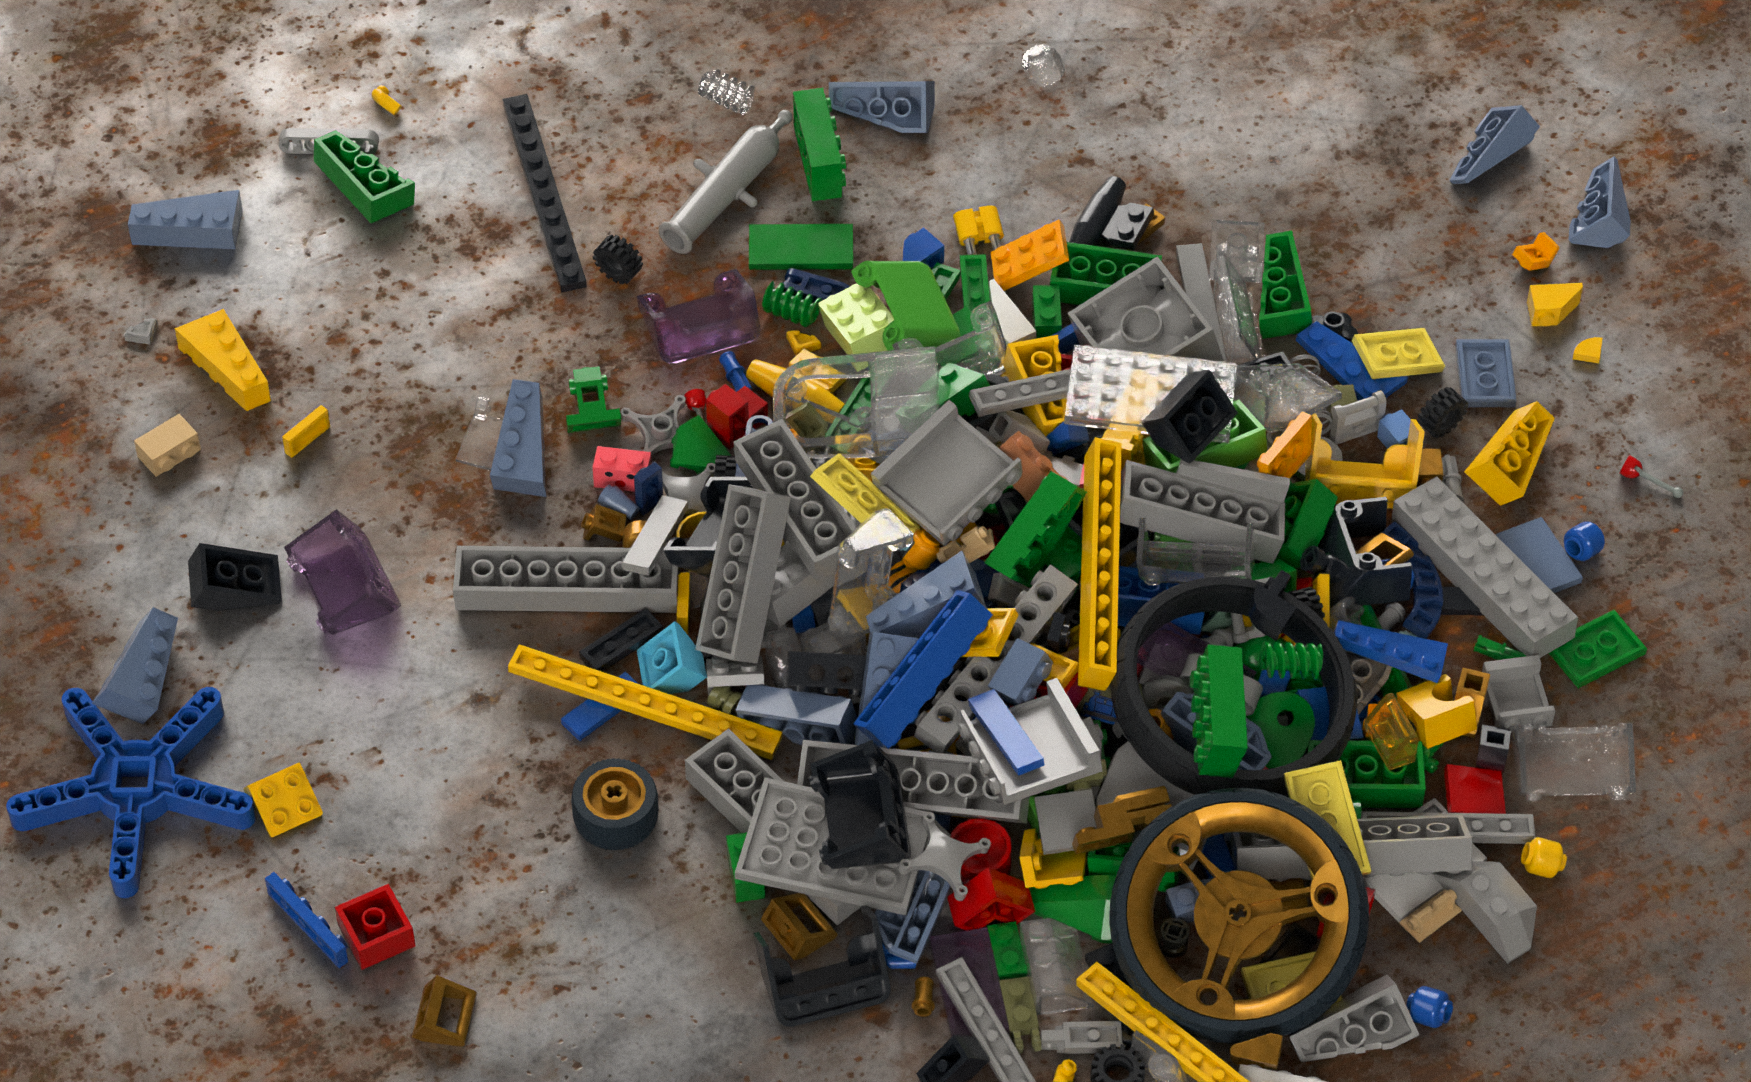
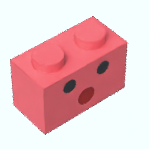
M597 446L593 463L594 487L605 488L610 484L613 487L618 486L622 491L635 492L634 476L640 469L652 464L651 452Z

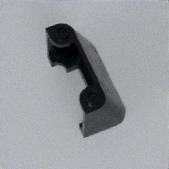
M710 477L700 494L701 502L707 512L690 539L685 543L680 537L671 538L663 549L668 561L672 565L710 578L728 485L753 488L746 477Z
M873 740L810 763L812 775L809 777L810 784L815 792H819L824 797L830 837L829 840L822 843V848L819 850L824 865H828L832 869L899 863L902 859L911 858L899 773L894 762Z

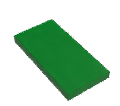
M749 224V270H788L790 268L797 270L853 269V224Z

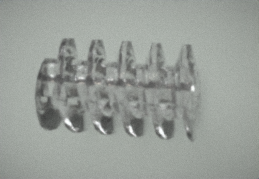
M715 69L712 74L706 72L698 86L699 96L706 97L709 101H715L716 104L723 105L726 109H732L733 112L740 113L742 116L745 115L752 105L755 87L749 85L746 89L747 84L745 81H741L738 84L736 77H732L729 80V74L724 73L721 76L719 69Z

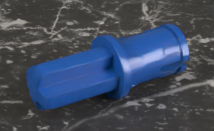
M724 352L720 356L719 361L724 367L727 381L732 383L736 392L744 386L752 391V386L746 377V369L740 366L734 352Z

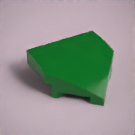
M700 415L679 426L671 440V443H673V457L670 459V467L678 469L681 466L694 470L697 475L706 469L707 464H715L716 455L732 456Z

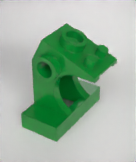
M600 366L574 369L573 379H569L570 395H575L577 398L579 414L566 415L567 433L621 426L620 408L606 410L604 391L608 390L606 374L601 375ZM598 393L599 401L583 403L582 394Z

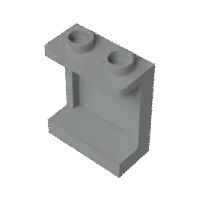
M1539 655L1484 662L1482 672L1490 674L1486 698L1495 727L1510 729L1511 733L1519 730L1543 729L1547 726H1552L1555 708L1554 706H1549L1540 678L1541 661Z

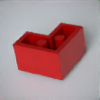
M724 384L718 390L712 391L706 398L707 425L720 442L731 450L734 447V441L745 436L748 419L755 415L768 417V403L746 386L735 392L728 385ZM756 423L753 425V428L757 429L763 423Z
M989 867L980 871L976 877L966 884H963L968 889L963 901L956 900L954 892L947 896L955 927L972 933H976L994 919L1005 923L1016 921V924L1036 912L1030 890L1025 887L1023 880Z

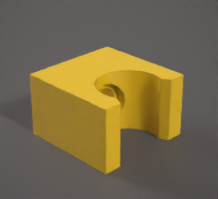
M1447 674L1440 676L1438 683L1426 681L1396 693L1398 707L1403 711L1402 718H1407L1414 723L1416 727L1415 737L1422 741V744L1427 749L1477 730L1474 700L1470 696H1464L1453 701L1451 678Z

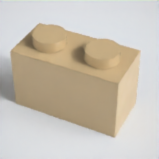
M180 414L134 440L138 458L155 477L171 470L175 465L194 456L201 450L198 433Z

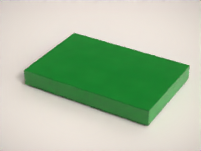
M1612 610L1576 628L1575 638L1551 651L1549 654L1574 685L1580 688L1645 655L1647 648L1619 614Z

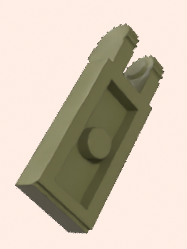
M1029 977L1000 980L1001 999L1009 1036L1012 1037L1013 1044L1019 1054H1022L1024 1044L1021 1036L1030 1035L1034 1051H1041L1039 1023Z

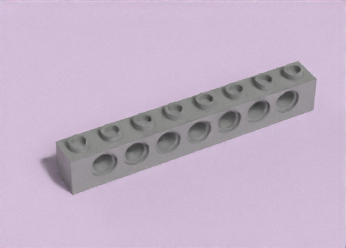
M1049 565L1044 572L1038 571L1030 583L1033 585L1028 592L1023 590L1014 602L1019 616L1010 635L1016 639H1021L1029 644L1031 642L1035 643L1052 623L1054 613H1060L1075 593L1078 584L1052 565ZM1038 596H1045L1049 601H1042ZM1027 615L1030 616L1033 620L1026 621L1021 616ZM1007 639L999 655L1000 661H993L989 657H968L965 661L967 666L962 672L957 670L949 680L948 684H950V687L945 692L940 690L932 701L934 706L929 712L924 710L915 722L917 729L914 737L936 753L945 754L960 735L958 724L962 723L960 711L965 710L968 718L972 721L975 714L969 707L968 699L990 690L988 684L1015 641ZM979 675L984 681H976L972 676ZM955 696H964L967 701H959ZM938 716H947L951 721H941Z

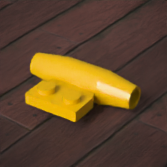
M805 349L789 362L788 369L757 359L753 360L747 369V379L768 395L794 409L809 401L825 421L833 423L845 403L830 392L833 393L847 380L848 371Z

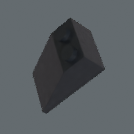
M199 543L188 560L191 607L221 611L280 604L282 601L278 555Z

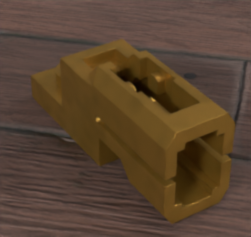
M1165 785L1116 796L1113 803L1097 806L1094 813L1097 829L1095 827H1086L1075 834L1072 842L1075 854L1131 842L1135 831H1143L1157 816L1172 807L1171 804L1165 805V803L1170 802Z

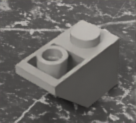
M1010 410L998 413L989 432L994 435L1001 445L1016 432L1020 431L1032 440L1035 449L1041 455L1046 453L1050 441L1028 416Z

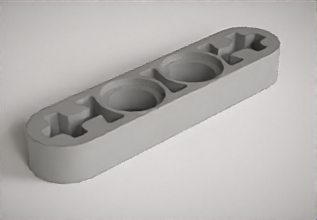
M287 128L281 131L278 146L285 153L314 154V143L310 140L337 130L350 140L356 141V144L361 146V151L370 155L378 150L379 136L375 131L368 129Z

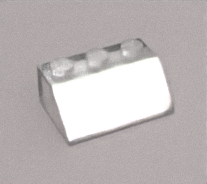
M1051 918L1020 922L1019 937L1036 1014L1043 1015L1094 1007L1093 999L1076 986V979L1086 971L1077 929Z

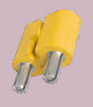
M992 205L983 206L974 212L972 208L965 209L953 215L959 243L962 246H966L968 255H977L975 245H978V241L984 240V243H991L993 250L1001 246L1000 240L1004 234L997 207Z

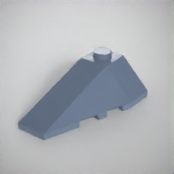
M1522 105L1491 108L1475 130L1477 134L1475 141L1469 142L1466 147L1469 151L1468 155L1460 159L1449 181L1452 184L1469 183L1529 144L1534 139V134L1540 126Z

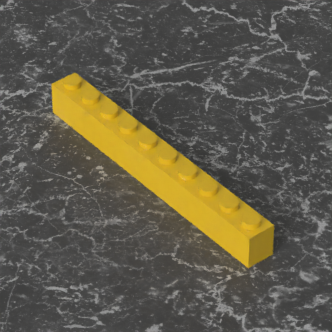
M1095 437L1084 456V490L1087 493L1083 498L1078 686L1106 691L1117 671L1122 443Z

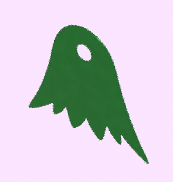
M1291 692L1271 693L1261 697L1254 713L1246 716L1247 719L1261 728L1267 749L1272 756L1266 765L1268 769L1287 765L1302 758L1310 743L1315 727L1313 710L1304 698ZM1288 710L1293 713L1294 720L1290 725L1282 726L1278 723L1277 716L1281 711Z

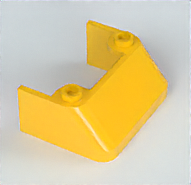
M1309 411V414L1312 415L1311 455L1305 461L1306 480L1318 479L1338 497L1336 504L1346 500L1387 497V508L1393 509L1394 500L1417 488L1425 432L1416 419L1410 420L1407 445L1396 444L1390 446L1384 454L1383 464L1331 460L1332 450L1327 441L1321 439L1323 424L1315 412Z

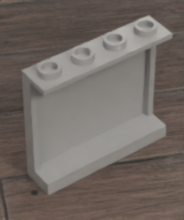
M948 400L871 472L873 484L937 541L946 546L950 541L957 540L962 534L963 529L970 522L977 521L982 515L983 510L990 503L994 504L997 502L1002 492L1009 485L1017 483L1023 471L1021 459L1017 458L1013 461L958 414L957 406Z
M1057 678L1046 681L1048 695L1008 708L1044 758V766L1020 776L1016 774L978 719L970 721L965 710L960 711L962 723L958 724L960 735L963 740L968 739V746L972 757H978V764L983 777H989V786L993 795H999L1004 805L1102 772L1100 750Z

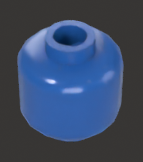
M1584 521L1569 529L1564 535L1563 542L1569 556L1577 561H1586L1601 552L1604 548L1605 539L1603 532L1596 524Z
M1421 986L1415 993H1411L1407 999L1406 1007L1410 1010V1015L1415 1023L1439 1028L1443 1023H1448L1451 1018L1453 1002L1450 1001L1445 991Z

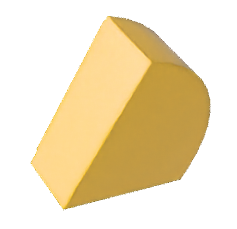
M798 330L786 332V338L795 355H798L803 349L809 352L821 349V342L814 335L803 334Z
M1593 337L1580 342L1574 350L1572 359L1599 364L1603 338Z

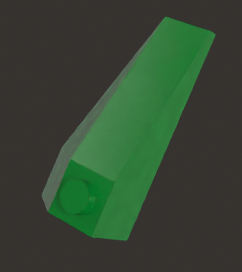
M1084 876L1083 881L1073 885L1054 884L1042 889L1029 887L1036 911L1033 914L1047 920L1055 919L1066 924L1070 930L1075 932L1080 930L1091 935L1093 940L1110 944L1112 943L1109 924L1110 900L1116 876Z

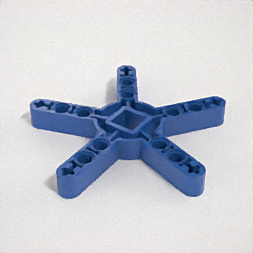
M214 687L200 689L150 741H123L98 707L92 704L93 701L83 689H68L62 695V704L67 721L97 759L92 768L91 775L16 794L6 804L11 825L18 831H28L101 811L106 817L115 821L109 876L113 892L120 898H130L138 892L146 823L159 818L168 810L240 830L250 828L256 820L253 801L248 794L177 775L175 771V766L224 716L221 694ZM122 777H148L147 787H121Z

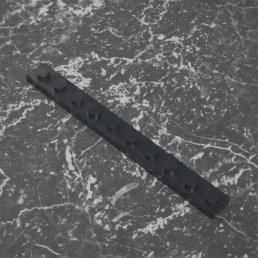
M523 94L504 98L503 107L561 293L586 288V278L528 95Z

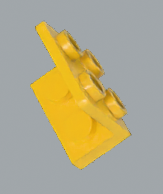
M300 762L243 788L244 792L252 797L271 838L323 814Z
M1036 829L1024 830L1019 858L1026 888L1035 887L1042 889L1054 884L1073 885L1083 881L1087 852L1075 854L1074 851L1044 855L1041 839H1038Z

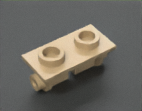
M976 526L960 537L964 545L961 546L957 540L952 541L946 546L939 549L940 552L936 556L943 563L960 551H963L969 563L995 548L992 530H987L984 526Z
M1452 889L1440 891L1400 921L1399 924L1420 943L1462 911L1455 904L1457 899L1456 893Z

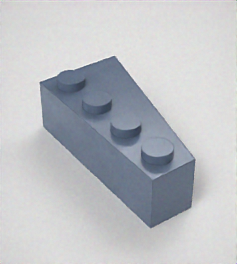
M153 607L139 621L92 704L140 724H144L158 710L178 617Z
M870 632L859 715L919 638ZM858 728L856 729L854 745L871 741Z

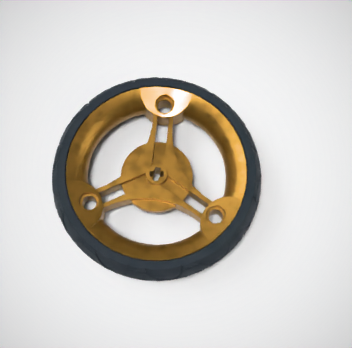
M1226 788L1197 794L1177 803L1157 816L1143 829L1124 856L1114 881L1110 900L1109 924L1115 956L1130 987L1145 1001H1148L1153 1008L1162 1012L1192 1036L1227 1044H1238L1269 1033L1286 1036L1305 1027L1325 1013L1339 999L1354 977L1365 950L1369 929V904L1366 886L1358 863L1342 837L1326 820L1301 803L1277 793L1252 788ZM1229 832L1257 833L1278 840L1296 852L1314 874L1311 886L1301 889L1275 890L1267 880L1257 874L1248 871L1224 873L1201 852L1203 840L1214 835ZM1179 843H1184L1189 847L1187 853L1180 856L1173 853V848ZM1196 859L1214 877L1205 886L1188 867ZM1181 870L1199 893L1194 908V922L1199 937L1209 948V953L1202 978L1198 980L1184 981L1168 964L1157 942L1153 921L1154 903L1158 887L1166 872ZM1325 892L1333 894L1335 896L1334 902L1329 905L1321 904L1318 900L1321 894ZM1311 897V907L1283 912L1282 902ZM1239 909L1243 910L1246 917H1240L1238 921H1235L1232 913L1237 914ZM1318 917L1324 924L1319 947L1309 965L1295 980L1282 989L1263 997L1233 1000L1227 989L1241 960L1257 957L1267 951L1279 937L1283 925L1302 918ZM1218 955L1229 959L1221 985L1210 980ZM1207 992H1213L1217 995V1000L1212 1005H1205L1201 1002L1202 996Z

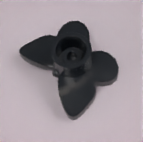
M1328 312L1324 316L1315 315L1312 317V324L1317 321L1351 343L1353 336L1359 334L1356 328L1351 326L1352 319L1346 313Z

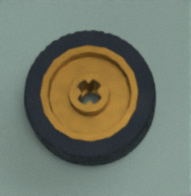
M620 758L601 760L584 769L580 776L577 777L573 786L571 797L573 819L580 835L590 844L605 850H624L643 842L653 831V828H655L659 811L657 788L651 775L639 764Z

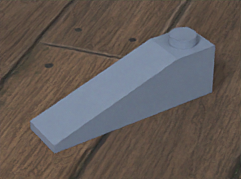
M935 81L829 82V97L832 109L871 121L901 133H928L935 107Z
M1614 156L1595 167L1585 187L1587 196L1584 201L1579 202L1577 209L1580 211L1577 218L1572 219L1569 226V241L1572 244L1610 248L1615 244L1623 243L1630 236L1631 220L1618 160Z

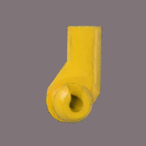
M378 86L377 89L372 91V99L388 112L396 115L402 105L388 96L389 90L385 86Z
M1066 1059L1062 1064H1059L1053 1082H1073L1077 1070L1075 1062Z

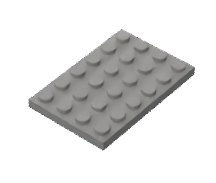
M764 777L735 870V879L907 915L919 870L910 871L908 874H901L898 871L900 862L832 869L828 865H824L819 850L822 848V843L830 839L824 797L819 792H815L812 787ZM904 807L911 849V858L909 860H912L921 855L926 848L928 833L922 825V818L927 811Z

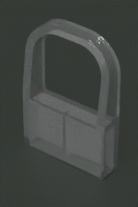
M935 346L820 357L799 361L788 367L775 383L773 389V421L776 422L783 419L786 423V397L789 391L802 381L822 378L870 377L872 431L870 433L819 438H804L794 433L793 435L809 458H833L838 453L845 458L889 456L940 409L938 360Z

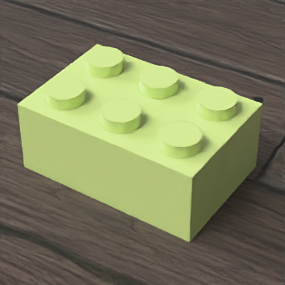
M856 283L818 303L825 327L857 368L888 353L882 338L883 332L895 319L870 287L864 288Z

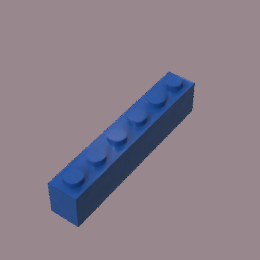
M956 590L853 724L878 746L889 749L900 740L901 733L906 726L917 718L923 704L934 696L940 682L952 673L953 666L957 660L969 651L974 638L986 629L988 620L993 614L971 593Z

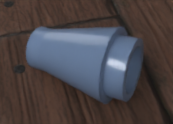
M607 485L598 498V503L603 507L626 514V518L630 521L636 517L640 509L618 486Z

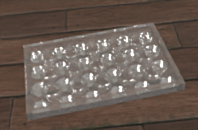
M1074 345L1064 424L1148 434L1141 422L1188 373L1210 369L1233 404L1236 364L1224 361L1218 362L1197 358ZM1231 421L1212 440L1213 442L1229 443Z

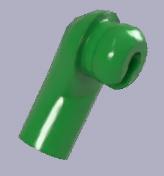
M1444 743L1428 749L1422 745L1424 770L1428 773H1434L1437 770L1439 761L1434 759L1433 755Z

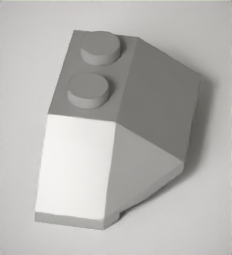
M1472 861L1471 870H1464L1458 874L1442 871L1434 875L1435 879L1445 890L1452 889L1456 893V904L1507 964L1531 949L1537 905L1500 862Z

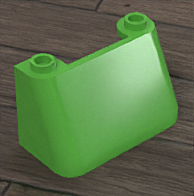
M864 261L851 271L858 285L864 288L873 285L881 289L895 319L883 332L882 338L888 353L922 370H926L958 344L960 340L959 327L928 265L920 261Z

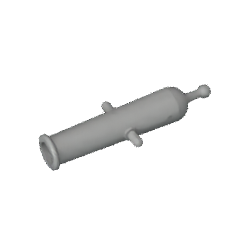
M780 111L777 120L769 127L755 125L749 128L716 166L713 165L711 167L702 159L694 160V167L705 174L704 181L669 222L665 221L659 226V235L671 250L679 254H688L693 249L692 243L734 199L736 201L740 199L750 207L757 205V199L745 191L746 187L778 154L779 138L777 133L784 125L792 121L790 111Z

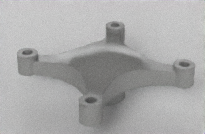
M677 395L674 403L667 410L654 415L637 414L627 407L621 409V421L633 423L642 433L645 440L643 451L651 452L652 456L658 451L673 448L671 440L679 427L677 415L680 409L685 407V397Z
M707 464L706 469L701 474L693 477H673L662 472L663 489L666 496L688 501V509L685 514L707 512L701 502L700 494L708 479L714 477L715 464Z
M926 812L922 818V825L928 833V846L918 857L912 860L902 859L898 871L901 874H908L910 871L915 870L933 872L949 883L954 891V898L956 900L963 901L968 889L961 882V866L971 856L987 853L991 842L987 838H982L979 842L972 844L955 840L938 829L934 821L935 815L932 812Z

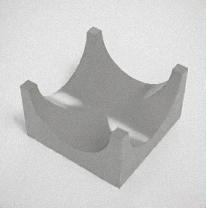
M1158 256L1068 312L1078 342L1086 353L1091 350L1100 363L1121 358L1131 378L1130 383L1133 381L1136 373L1159 379L1173 367L1189 360L1206 359L1214 367L1224 362L1213 328ZM1127 385L1117 387L1122 398L1124 397Z

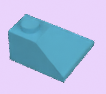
M674 621L637 649L643 686L667 694L687 692L707 678L703 654L695 650L696 645L679 623Z

